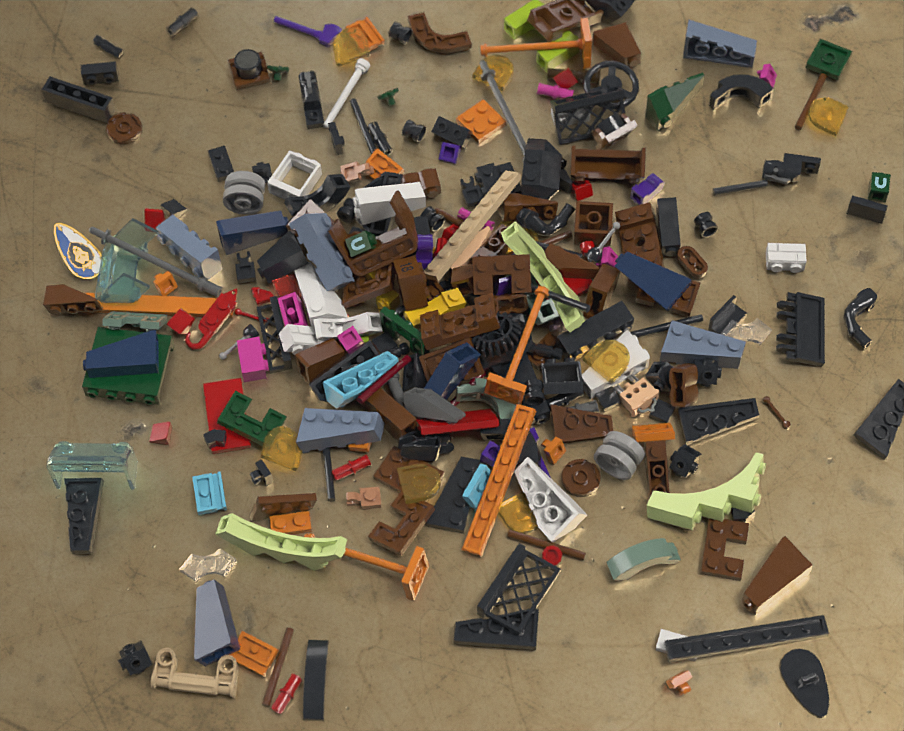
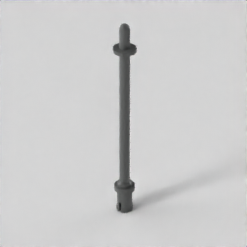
M481 60L479 62L483 71L481 79L488 81L524 155L526 143L494 80L496 72L494 69H489L485 60Z
M95 227L89 228L91 234L101 238V244L103 245L109 242L197 285L198 290L201 292L205 291L217 298L222 292L223 287L208 281V278H198L112 236L110 229L104 232Z

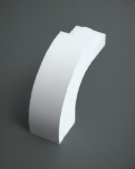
M366 312L348 318H318L314 320L316 339H324V341L332 338L335 341L339 340L337 336L351 326H354L360 337L382 332L380 313Z

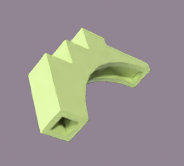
M516 221L501 232L504 242L516 255L530 254V272L541 286L555 293L580 301L579 297L564 282L561 273L546 258L544 250ZM552 300L565 328L569 332L579 328L585 322L581 310Z
M755 453L750 463L740 474L716 488L687 494L653 491L647 503V518L693 530L695 524L700 522L701 516L723 522L725 515H729L731 507L752 513L754 507L758 506L761 500V494H758V485L760 481L759 476L764 474L766 463H763V454Z
M232 513L221 517L215 534L253 556L266 553L282 563L295 560L313 571L325 568L329 561L342 558L347 539L342 536L308 538L277 532L251 523Z

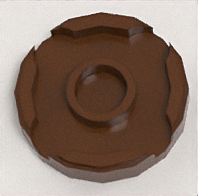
M121 112L109 119L106 131L114 143L120 145L135 142L142 134V123L135 114Z
M575 459L568 462L563 469L561 481L564 489L569 494L577 497H587L598 489L601 476L599 469L594 463H590L585 459Z

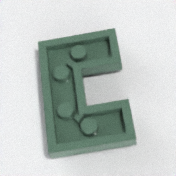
M111 311L103 318V326L116 330L128 323L133 327L144 328L148 332L152 330L158 331L167 323V315Z

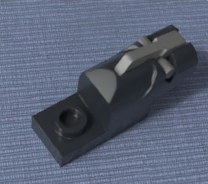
M314 71L301 72L298 76L307 130L324 127L316 73Z
M784 153L783 162L779 160H765L762 179L782 184L799 182L801 172L818 174L821 158Z

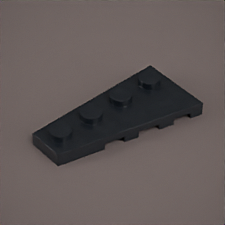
M898 379L854 433L857 439L884 460L889 454V449L904 415L903 381Z
M756 398L680 407L678 409L686 445L759 418Z
M461 456L434 506L435 511L425 523L426 527L465 533L470 506L462 495L479 467L480 460Z
M64 478L67 492L65 493L66 501L68 503L67 518L69 519L70 551L73 554H92L104 480L102 478Z
M539 609L535 610L520 635L490 618L455 622L454 644L536 650ZM520 615L509 618L510 623L516 627H519L522 622Z

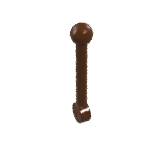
M764 396L763 402L768 404L781 420L783 428L789 429L791 423L782 417L770 402V397Z

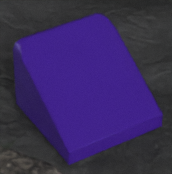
M442 142L439 160L456 163L461 146Z
M511 276L499 279L493 283L496 295L512 292Z

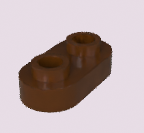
M681 247L678 250L677 259L686 271L694 278L699 279L706 276L708 265L693 247Z

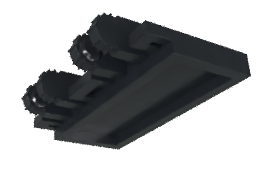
M787 292L786 301L777 302V308L784 310L777 312V318L786 321L787 334L779 333L776 335V341L785 343L776 345V351L786 354V360L822 367L825 364V298L800 292L796 294Z

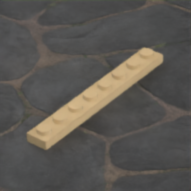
M505 171L424 270L426 279L439 281L522 179L520 173Z

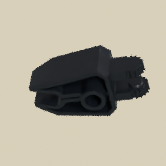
M419 430L409 432L400 437L397 446L401 449L400 455L410 460L436 461L439 454L454 451V445L450 442L449 434L422 435Z

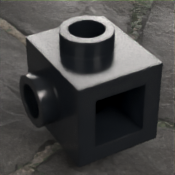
M713 358L694 359V365H696L698 370L697 383H700L701 386L710 387L712 384L717 385V379H721L722 367H719L718 361H714L715 359Z
M667 361L653 362L645 377L659 392L671 391L672 386L669 380V373L673 366Z
M684 444L671 455L670 461L672 462L669 468L679 477L686 478L690 474L694 475L699 468L698 461L702 454Z
M142 640L135 644H127L119 651L121 659H118L121 668L123 671L127 669L130 676L140 674L145 668L153 665Z

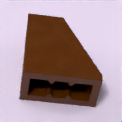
M626 22L593 31V45L613 61H618L628 67H635L640 64L641 51Z
M606 264L601 266L589 286L585 304L590 305V311L583 312V317L589 319L607 309L620 275L618 269Z
M332 338L295 354L298 373L310 384L319 373L343 357L346 349L342 343H337Z

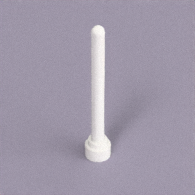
M363 58L357 60L354 74L324 121L323 125L325 128L329 127L328 123L333 122L361 74L366 73L370 68V63Z

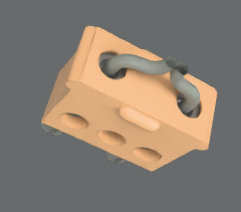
M634 374L629 375L628 379L633 385L627 382L624 385L625 391L618 384L614 386V390L620 395L621 404L631 413L632 417L647 411L651 413L655 411L654 406L657 403V399H659V390L655 389L644 377L639 380Z

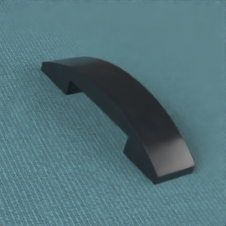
M308 640L304 676L303 720L324 721L329 640Z

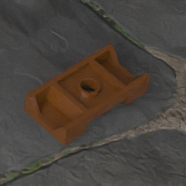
M555 0L531 9L527 21L548 42L561 38L565 31L580 26L581 18H588L589 26L599 23L604 11H592L586 5L585 0Z
M648 202L616 211V222L620 223L619 232L623 254L629 252L664 267L654 208L651 203ZM640 240H645L644 245L636 246Z
M493 293L474 298L475 305L466 306L440 315L438 310L421 314V337L426 350L499 329L500 324L496 314V307L498 306Z

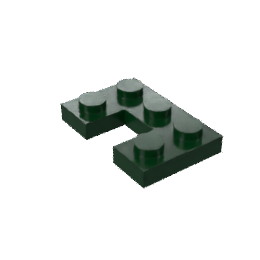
M385 306L382 308L380 319L384 333L388 331L394 340H397L400 336L404 337L410 342V351L413 354L417 352L422 355L430 353L429 350H426L422 341L421 330H417L410 321L399 317L396 311L389 310Z
M235 390L219 416L217 424L270 449L287 416L269 408L264 419L260 422L245 414L252 403V399Z

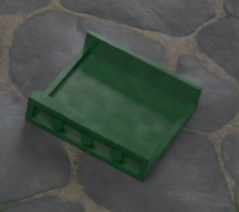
M98 327L92 350L146 332ZM157 334L159 339V373L89 378L86 371L82 384L85 396L90 398L101 397L111 401L117 399L125 400L129 403L142 402L147 405H160L159 395L170 351L174 350L175 346L172 335Z

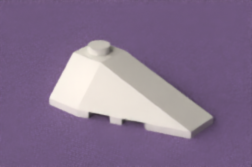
M311 262L294 270L310 326L315 327L314 320L318 318H348L341 299L334 291H327L315 271V266Z
M529 457L514 471L522 491L526 494L530 503L529 507L537 519L536 523L539 529L551 542L574 530L587 516L581 507Z

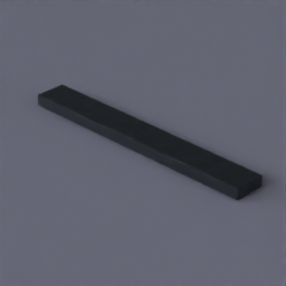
M819 615L664 641L668 662L828 637L830 633L825 616Z

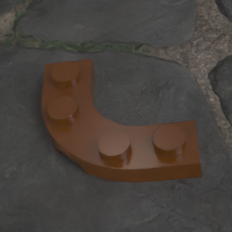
M425 12L408 16L413 36L424 48L442 54L472 48L467 31L451 35L437 34L430 28Z

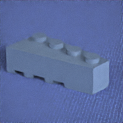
M689 20L683 58L753 68L757 40Z
M327 213L304 214L289 223L291 229L295 228L297 231L299 243L305 245L309 261L317 266L315 271L327 291H338L354 282L351 269L328 232L331 228V220Z
M171 215L156 227L158 234L156 237L159 242L166 244L169 251L174 256L177 255L185 267L189 266L196 277L210 279L222 270L218 249L216 247L210 248L209 242L205 239L200 240L194 230L189 232L188 226L174 215Z
M672 320L661 351L660 362H676V364L681 365L684 363L694 364V359L713 358L715 359L714 361H718L719 367L739 369L746 342Z
M305 408L296 443L302 453H308L310 450L318 449L321 451L333 446L340 448L352 443L358 445L381 441L385 423L379 412Z

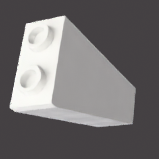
M420 182L355 189L356 197L353 198L356 218H360L362 225L395 216L396 213L389 202L397 190L400 191L411 211L426 207V197Z
M629 330L625 331L582 374L583 390L590 399L595 397V393L611 386L614 387L616 384L628 379L629 375H635L648 368L649 353L646 349H642L635 335H632Z

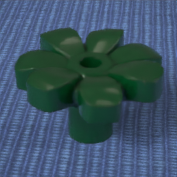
M267 65V69L274 73V80H281V74L288 73L290 69L289 67Z
M398 88L392 91L389 90L378 95L377 98L378 100L387 99L389 106L396 103L394 95L399 90Z

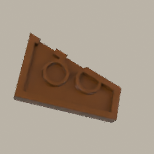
M550 404L554 436L562 439V442L603 437L610 431H614L611 415Z
M316 493L259 496L249 515L250 521L254 522L268 519L270 516L309 511L313 509L317 501Z

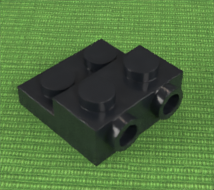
M511 162L497 166L494 163L476 167V173H474L475 181L477 184L480 183V189L484 197L505 171L515 172ZM520 183L515 186L510 194H521Z

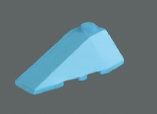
M386 351L323 381L327 402L338 409L354 401L399 362L398 358Z

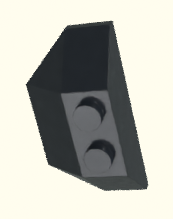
M528 138L524 153L521 194L550 200L559 191L562 154L546 139Z
M385 171L380 177L374 179L363 188L402 184L403 174ZM356 216L355 220L365 231L379 236L392 230L395 216L362 225L360 218L357 219Z
M368 341L345 354L319 373L309 386L319 401L327 402L323 381L380 354L371 341Z

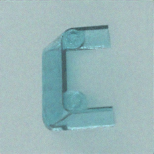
M132 218L114 237L148 253V242L158 234V231ZM107 242L102 252L95 298L102 303H133L138 301L141 295L150 288V285L136 279L137 265L141 258Z
M61 441L54 445L47 458L46 467L56 489L61 487L62 472H124L130 489L135 490L138 461L133 447L127 442L109 444Z

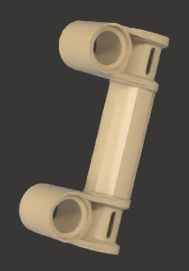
M163 648L158 652L151 678V688L166 687L169 690L215 696L217 694L230 695L232 698L235 697L239 667L233 656L225 655L219 659L216 677L176 672L178 660L174 651L170 648ZM172 657L169 663H163L164 658ZM225 665H234L231 670H224Z

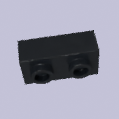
M116 61L81 65V76L84 85L119 82V71Z
M438 116L431 131L433 134L463 148H466L473 133L471 130L441 116Z

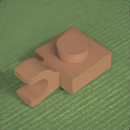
M356 161L341 166V174L351 184L361 181V175L374 174V167L369 166V163L360 165Z
M380 487L360 488V494L356 492L346 493L347 506L361 504V510L381 508Z

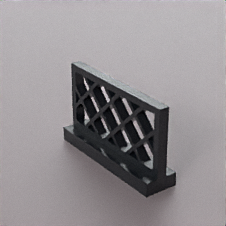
M617 85L550 101L558 144L561 145L594 137L591 131L595 130L594 127L599 120H604L601 117L607 109L614 114L619 112L625 114L624 90ZM619 100V106L616 111L609 108L612 101ZM601 104L604 107L598 115L592 112L595 105ZM583 108L586 110V113L580 119L574 114L578 109ZM566 112L569 114L564 123L559 121V113ZM589 113L596 117L591 126L584 122ZM572 117L579 121L574 130L567 126ZM582 123L589 127L585 134L577 132ZM565 127L572 131L568 138L562 139L561 133Z
M519 543L478 603L477 615L482 618L486 616L520 635L560 574L561 569L526 550V546ZM529 558L535 561L536 567L525 569V560ZM549 569L554 573L551 577L543 578L541 570ZM538 571L540 579L529 581L527 573ZM524 574L526 582L514 584L513 578L516 575ZM541 584L543 589L541 593L532 594L530 586ZM527 587L529 595L518 597L516 589ZM513 590L515 598L504 600L503 593ZM531 599L532 607L522 610L520 602ZM517 602L519 611L508 613L506 605ZM503 606L505 614L497 616L491 613L494 607ZM520 615L522 622L519 627L510 623V617Z

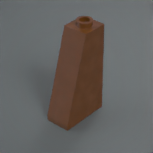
M379 388L362 403L368 412H379L385 423L384 429L397 442H399V438L403 435L417 431V419L383 389Z
M786 536L780 540L744 592L742 598L743 605L755 615L811 572L813 564Z

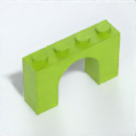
M532 0L504 18V30L515 40L526 32L535 29L527 21L530 10L545 4L539 0ZM567 30L561 38L551 42L578 40L579 37L570 30ZM576 47L537 50L536 62L547 72L548 68L559 66L579 53L580 49Z

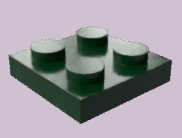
M820 38L805 68L839 80L853 51Z

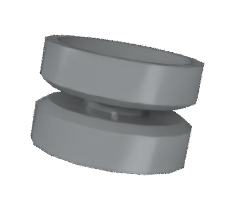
M236 171L227 175L224 186L223 205L228 210L238 214L249 215L259 212L263 207L265 180L256 173L249 171Z
M610 431L604 438L603 444L598 447L594 454V460L602 470L621 480H629L635 473L636 466L640 465L645 457L644 449L637 441L618 431Z

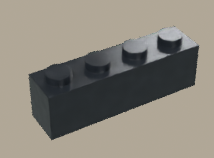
M49 76L41 89L46 103L108 123L116 111L113 97Z
M620 301L585 320L579 328L574 329L572 332L567 330L558 335L556 344L559 348L563 349L565 358H575L577 360L585 352L597 349L601 343L605 341L610 342L619 333L631 330L634 317L623 301Z

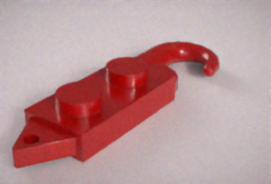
M237 288L221 293L199 321V330L204 336L198 343H192L190 341L191 333H187L185 342L189 348L193 350L202 349L212 336L217 333L238 305L236 302Z

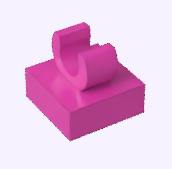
M764 64L763 69L757 71L760 79L766 81L774 88L777 74L771 64Z
M610 246L604 247L601 262L596 263L599 269L603 264L615 267L617 264L615 260L618 258V255Z
M351 326L337 336L348 353L364 343L354 326Z

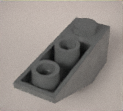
M413 388L404 393L405 409L416 419L430 418V421L445 420L447 423H457L459 419L466 416L463 411L431 389Z

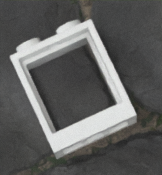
M289 150L267 182L269 193L284 200L289 197L309 195L322 176L321 164L316 160H310L300 153H294ZM292 166L311 174L301 190L282 182Z

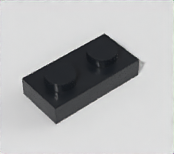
M224 145L208 150L218 182L225 181L227 175L234 172Z

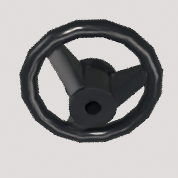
M603 61L595 64L587 71L583 79L585 93L617 85L622 88V81L615 76L616 68L624 71L632 81L631 92L623 89L625 95L623 97L625 99L624 106L627 107L631 104L639 93V80L635 72L623 63ZM609 68L608 76L602 79L601 86L591 89L590 81L593 74L600 69ZM619 102L611 103L609 108L616 110Z

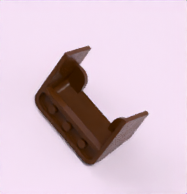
M573 145L571 147L570 177L574 178V181H585V178L627 179L629 183H640V180L645 178L646 148H642L640 151L575 149L576 146Z
M399 190L395 191L389 202L396 213L395 222L398 227L377 236L376 248L355 258L351 257L345 239L361 232L354 231L347 234L339 219H336L329 229V234L355 275L364 276L416 251L419 241L414 216Z

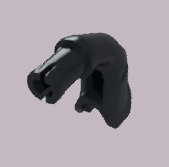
M566 203L558 216H555L548 224L539 218L537 212L526 208L520 210L516 219L521 226L540 236H549L564 228L576 209Z
M871 288L860 291L844 311V321L850 338H854L863 349L869 347L872 340L862 331V327L855 319L863 312H869L874 308L877 294Z

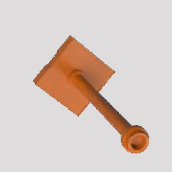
M581 18L580 38L578 40L487 46L485 43L480 45L481 56L487 57L489 53L578 47V49H581L584 68H591L592 38L588 18Z
M538 286L534 293L537 296L506 378L489 373L484 391L485 394L515 405L522 404L527 386L515 382L513 379L544 298L549 296L548 288Z
M306 533L304 537L315 538V535ZM418 546L414 550L408 567L346 548L344 556L404 574L401 583L407 599L415 601L429 568L425 550Z

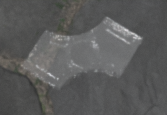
M758 318L748 324H741L731 320L721 335L761 345L772 329Z
M218 549L215 553L208 556L191 554L181 566L180 572L195 582L208 574H219L225 577L237 560L222 549Z

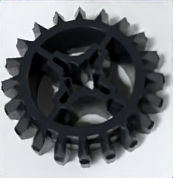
M498 311L496 314L500 328L472 337L471 341L477 352L481 355L483 354L484 357L490 355L493 358L495 355L500 357L503 353L508 355L509 350L514 351V346L519 344L522 330L519 322L512 314L508 315L506 312L500 314Z

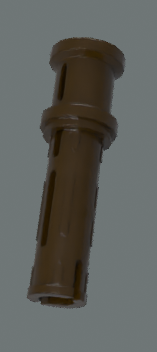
M548 68L547 79H553L555 75L565 69ZM586 68L581 69V71L571 70L576 80L584 84L583 79L588 70ZM601 70L593 74L590 83L600 85Z

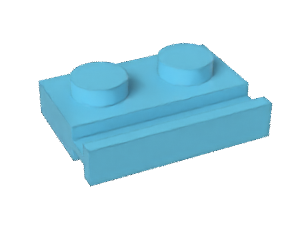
M484 464L479 465L462 495L469 506L474 508L475 513L491 474L490 469Z
M221 471L216 474L209 473L192 477L198 515L218 512V510L222 509L227 510Z

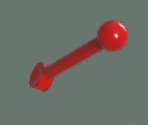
M239 308L234 311L237 316L243 315L259 321L258 316L242 312Z

